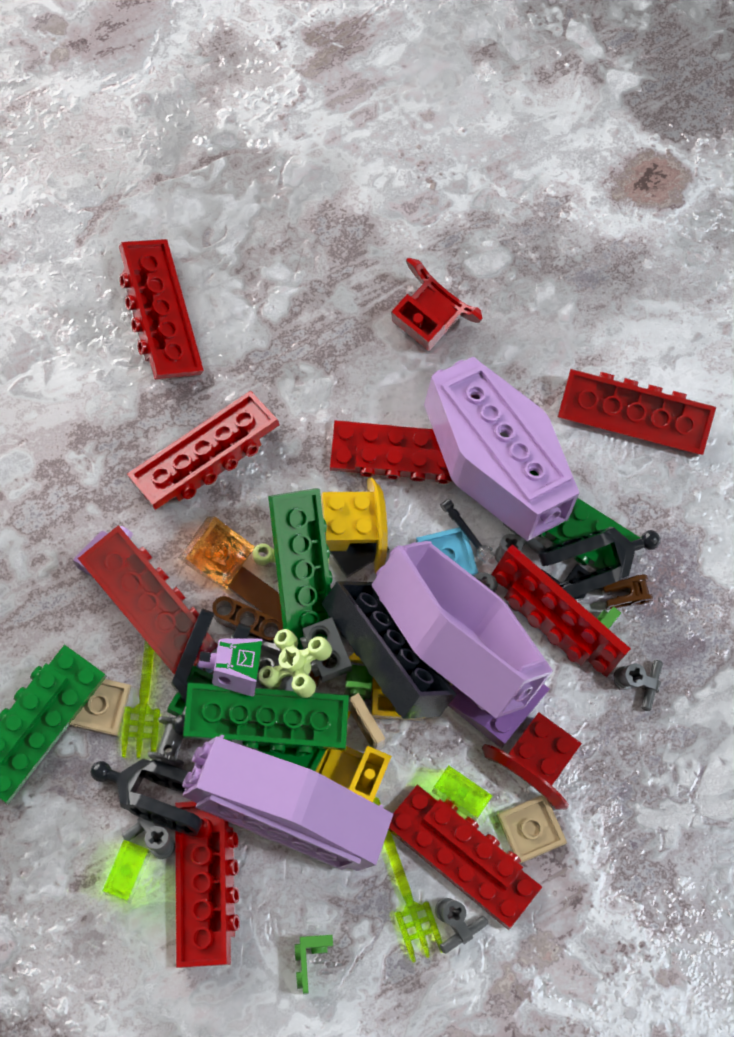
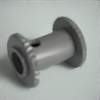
M161 716L158 721L164 724L165 727L157 752H148V757L172 766L181 767L184 765V762L177 757L183 741V735L177 734L173 729L175 717ZM168 748L172 749L170 752H165Z

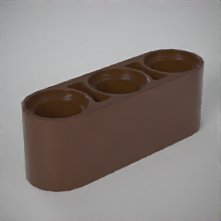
M220 596L213 602L212 610L215 613L214 619L216 622L236 631L239 622L241 623L244 617L249 616L255 620L250 626L249 635L275 644V636L267 637L264 631L269 627H274L278 631L283 629L282 624L276 618L230 597ZM221 606H229L231 608V612L227 615H220L217 611Z

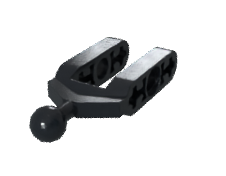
M608 527L543 549L538 552V556L542 566H549L608 544L611 545L616 564L558 584L574 598L629 576L635 551L643 548L655 550L661 543V537L656 531L648 530L642 534L640 539L631 542L614 527Z
M204 608L201 609L171 682L172 687L185 704L189 683L187 681L215 614ZM239 622L232 639H247L251 627ZM186 705L182 715L177 716L173 721V729L179 735L184 733Z
M144 758L121 773L112 770L105 761H98L92 765L90 773L94 780L97 782L110 780L118 783L121 808L128 810L137 817L189 836H197L203 824L200 817L186 810L136 793L143 778L158 785L184 794L185 788L182 785L188 771L161 761H150Z

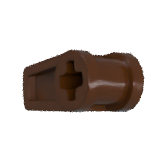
M646 574L636 575L602 587L601 592L603 595H612L613 593L623 591L629 593L625 596H617L616 598L606 600V610H611L613 606L617 609L652 602L654 600L653 595L649 593L647 586L648 576Z

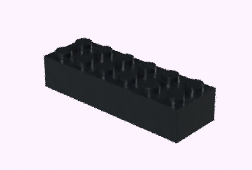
M337 581L322 602V606L327 611L329 618H333L342 636L352 646L355 654L368 669L369 674L379 684L383 694L388 697L396 708V712L403 719L440 717L457 694L441 674L420 659L413 651L390 613L379 600V596L372 587L373 582Z

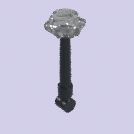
M449 498L440 504L442 510L449 513L448 515L452 521L456 522L477 548L474 559L476 563L481 561L485 564L495 556L493 550L496 548L494 546H482L461 518L458 510L454 509V504Z

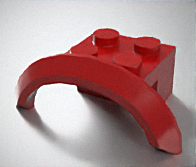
M413 258L406 259L409 269L422 285L412 296L407 294L391 311L392 322L426 350L430 351L460 316L474 323L482 321V313L478 307L467 305L446 290L430 275L421 261Z
M538 712L509 754L492 745L484 744L482 746L486 759L500 764L523 779L542 794L556 810L568 809V802L552 785L582 744L572 735Z

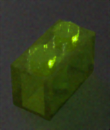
M449 765L431 791L445 801L447 799L453 802L458 807V811L475 821L493 797V795Z
M123 840L102 891L108 896L131 904L150 858V850Z

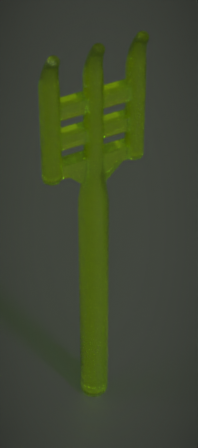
M144 640L139 703L134 708L130 706L125 707L121 742L123 758L126 757L129 737L136 738L137 759L141 756L143 738L151 739V752H156L160 709L155 708L153 710L147 704L150 694L154 650L146 640ZM131 714L139 715L138 720H130ZM145 715H152L153 721H145ZM130 726H138L137 732L129 731ZM144 727H152V733L144 732Z
M375 797L373 803L378 806L381 805L379 798ZM388 830L384 846L401 895L406 903L402 912H395V917L410 958L415 963L416 957L412 940L419 938L427 958L430 957V952L425 936L433 933L441 953L443 952L440 949V944L443 942L429 902L425 901L421 905L413 900L412 891L394 839ZM425 910L427 916L419 919L417 912ZM411 915L413 921L405 923L403 917ZM429 922L431 928L423 930L421 924ZM415 927L417 933L409 935L407 929Z

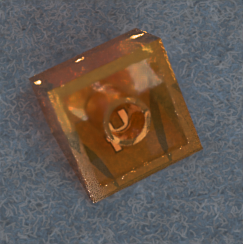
M209 516L178 558L197 573L226 589L255 546L217 517Z

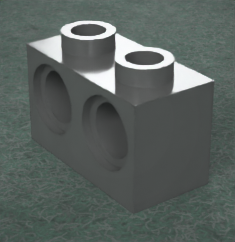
M332 617L303 628L304 637L300 638L304 650L308 648L310 640L315 635L323 634L327 637V641L332 647V653L329 658L337 661L336 666L333 668L324 667L323 661L317 659L310 662L315 677L320 676L323 683L352 671V664Z

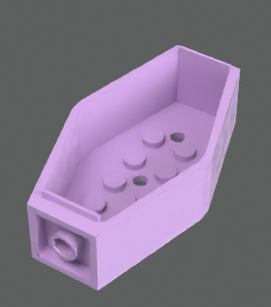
M474 357L465 361L460 360L446 370L441 369L435 372L431 377L424 406L450 477L456 486L526 541L567 521L578 498L579 490L551 421L544 410ZM505 432L509 437H503L500 433ZM536 471L538 476H533L529 472Z
M431 541L414 542L409 545L395 547L390 552V558L387 563L377 571V577L372 583V587L413 651L420 659L470 697L482 711L486 710L495 718L525 708L553 670L508 605L492 590L436 548Z
M224 735L215 737L209 742H205L202 747L196 749L192 762L195 763L192 772L187 773L182 785L185 788L183 797L197 803L195 808L340 870L350 868L360 871L377 864L393 817V813L383 809L384 805L378 806L313 770L223 739Z

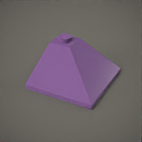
M452 684L451 687L457 695L448 706L502 749L550 688L543 684L525 708L495 718L486 710L482 711L470 697Z

